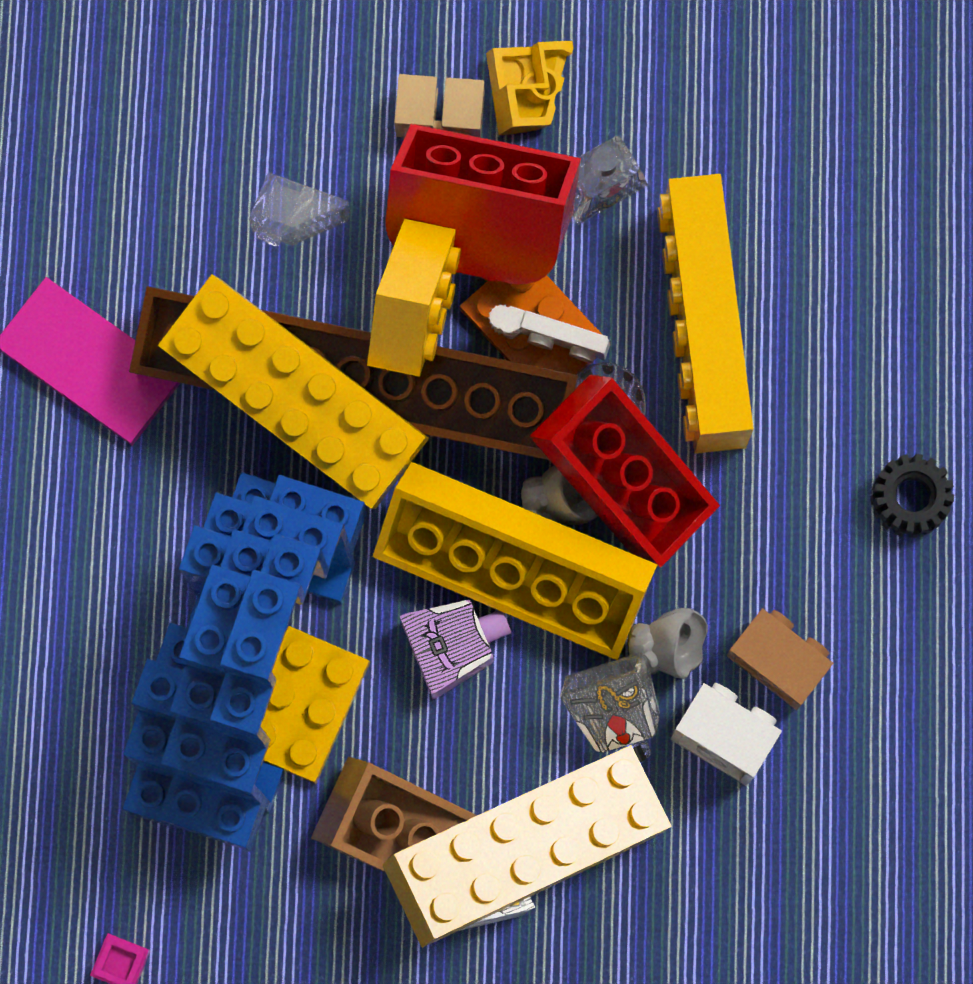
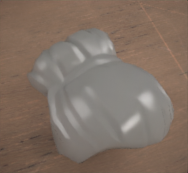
M555 465L544 472L542 476H533L523 482L521 498L522 506L526 510L565 525L584 524L598 516Z
M679 608L664 613L650 625L643 623L635 624L631 628L627 642L629 656L632 658L640 676L643 675L633 655L638 661L644 676L647 675L636 654L640 657L648 676L656 674L659 670L676 678H687L692 670L703 663L702 647L708 632V624L700 613L691 608Z

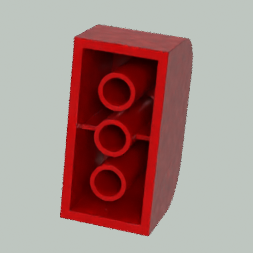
M410 124L390 169L386 211V232L388 238L394 246L404 219L456 229L454 247L461 248L456 272L482 277L487 281H501L511 284H529L541 280L555 266L573 214L581 158Z

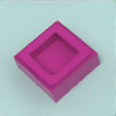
M107 933L90 976L109 984H137L151 950Z

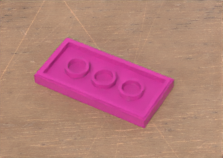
M45 277L0 334V351L131 446L134 445L180 385L178 382L130 373L129 369L135 340L47 277Z

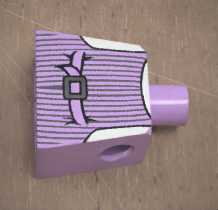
M470 600L400 616L401 624L432 699L442 696L494 662V657L488 643L511 634L509 624L503 612L497 610L477 618Z

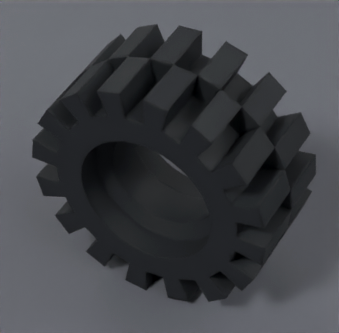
M908 454L902 455L898 460L890 461L881 470L873 484V495L871 496V505L875 506L873 513L876 519L881 518L883 520L882 526L886 530L889 527L894 529L895 535L902 537L903 534H909V538H917L919 534L927 535L943 522L951 510L950 506L954 502V494H951V490L954 487L952 479L947 480V470L944 467L939 469L935 466L937 461L931 457L926 461L922 459L923 455L915 454L911 458H908ZM914 480L923 484L929 495L927 506L917 512L903 509L896 500V489L900 483Z

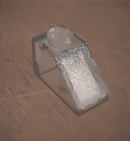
M268 172L249 221L258 239L275 246H279L281 242L293 246L347 222L351 212L347 200Z

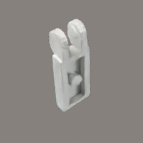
M501 304L499 306L495 305V308H491L492 311L489 312L490 317L488 319L490 320V325H492L491 329H494V333L503 334L506 338L513 339L524 334L529 336L527 342L534 346L552 350L555 344L570 349L569 356L584 362L594 363L595 357L602 360L606 359L610 347L608 336L512 306L506 307V304L504 306Z

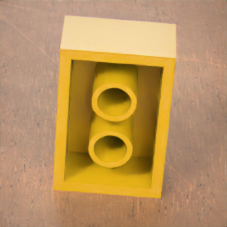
M404 219L376 292L367 366L420 377L425 360L433 361L438 343V335L443 333L447 309H451L456 284L451 283L452 274H456L461 248L454 247L456 229Z

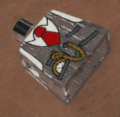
M620 135L611 138L578 157L581 158L577 181L580 196L576 192L572 217L577 225L647 187L648 184L640 167Z
M644 652L565 677L560 698L595 751L603 753L619 747L623 749L631 745L639 762L646 760L652 752L646 739L656 735L660 714L647 657Z

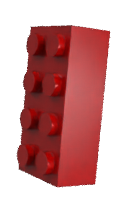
M589 375L529 436L631 554L658 564L657 567L659 568L676 553L720 506L612 377Z

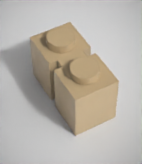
M399 74L394 122L396 137H403L404 140L410 124H416L481 138L485 96L484 80L446 77L442 121H436L438 101L437 77Z

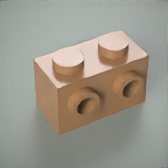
M762 608L731 647L727 657L795 710H798L834 663L827 658L830 653L822 644L811 637H808L805 641L792 631L794 624L783 614L776 610L768 613Z

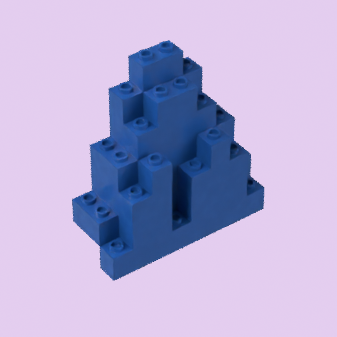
M243 472L240 474L233 497L215 493L204 527L194 525L179 567L180 572L197 595L187 627L169 623L157 660L154 661L147 658L131 703L139 711L123 755L137 765V769L123 806L124 811L168 827L175 826L251 852L264 811L271 812L284 774L282 768L263 763L270 738L261 728V724L277 681L272 670L295 603L303 605L305 596L309 593L342 604L355 566L353 552L367 514L363 501L282 475H278L277 481L274 483Z

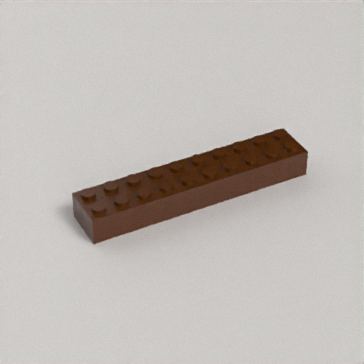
M149 286L146 287L129 369L130 373L215 390L158 346L195 296ZM262 310L423 434L549 460L529 436L577 388L579 376L575 374L439 346L436 348L433 361L425 360L420 377L367 366L371 332Z

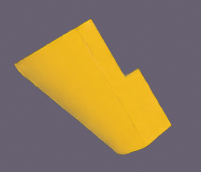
M573 41L537 42L531 47L492 48L486 53L498 135L524 133L551 125L556 110L554 104L555 96L561 91L565 78L561 75L567 56L573 52Z

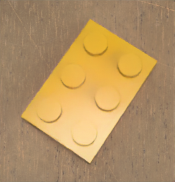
M288 626L272 670L277 681L261 724V728L270 738L263 761L316 784L370 661Z

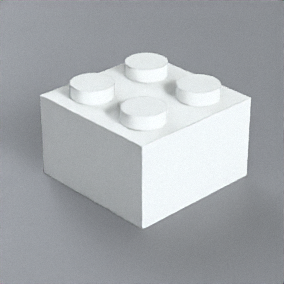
M703 683L670 740L747 786L755 777L782 730L774 726L777 720L762 709L753 707L750 712L737 704L735 701L738 696L728 688L718 683H714L711 688Z

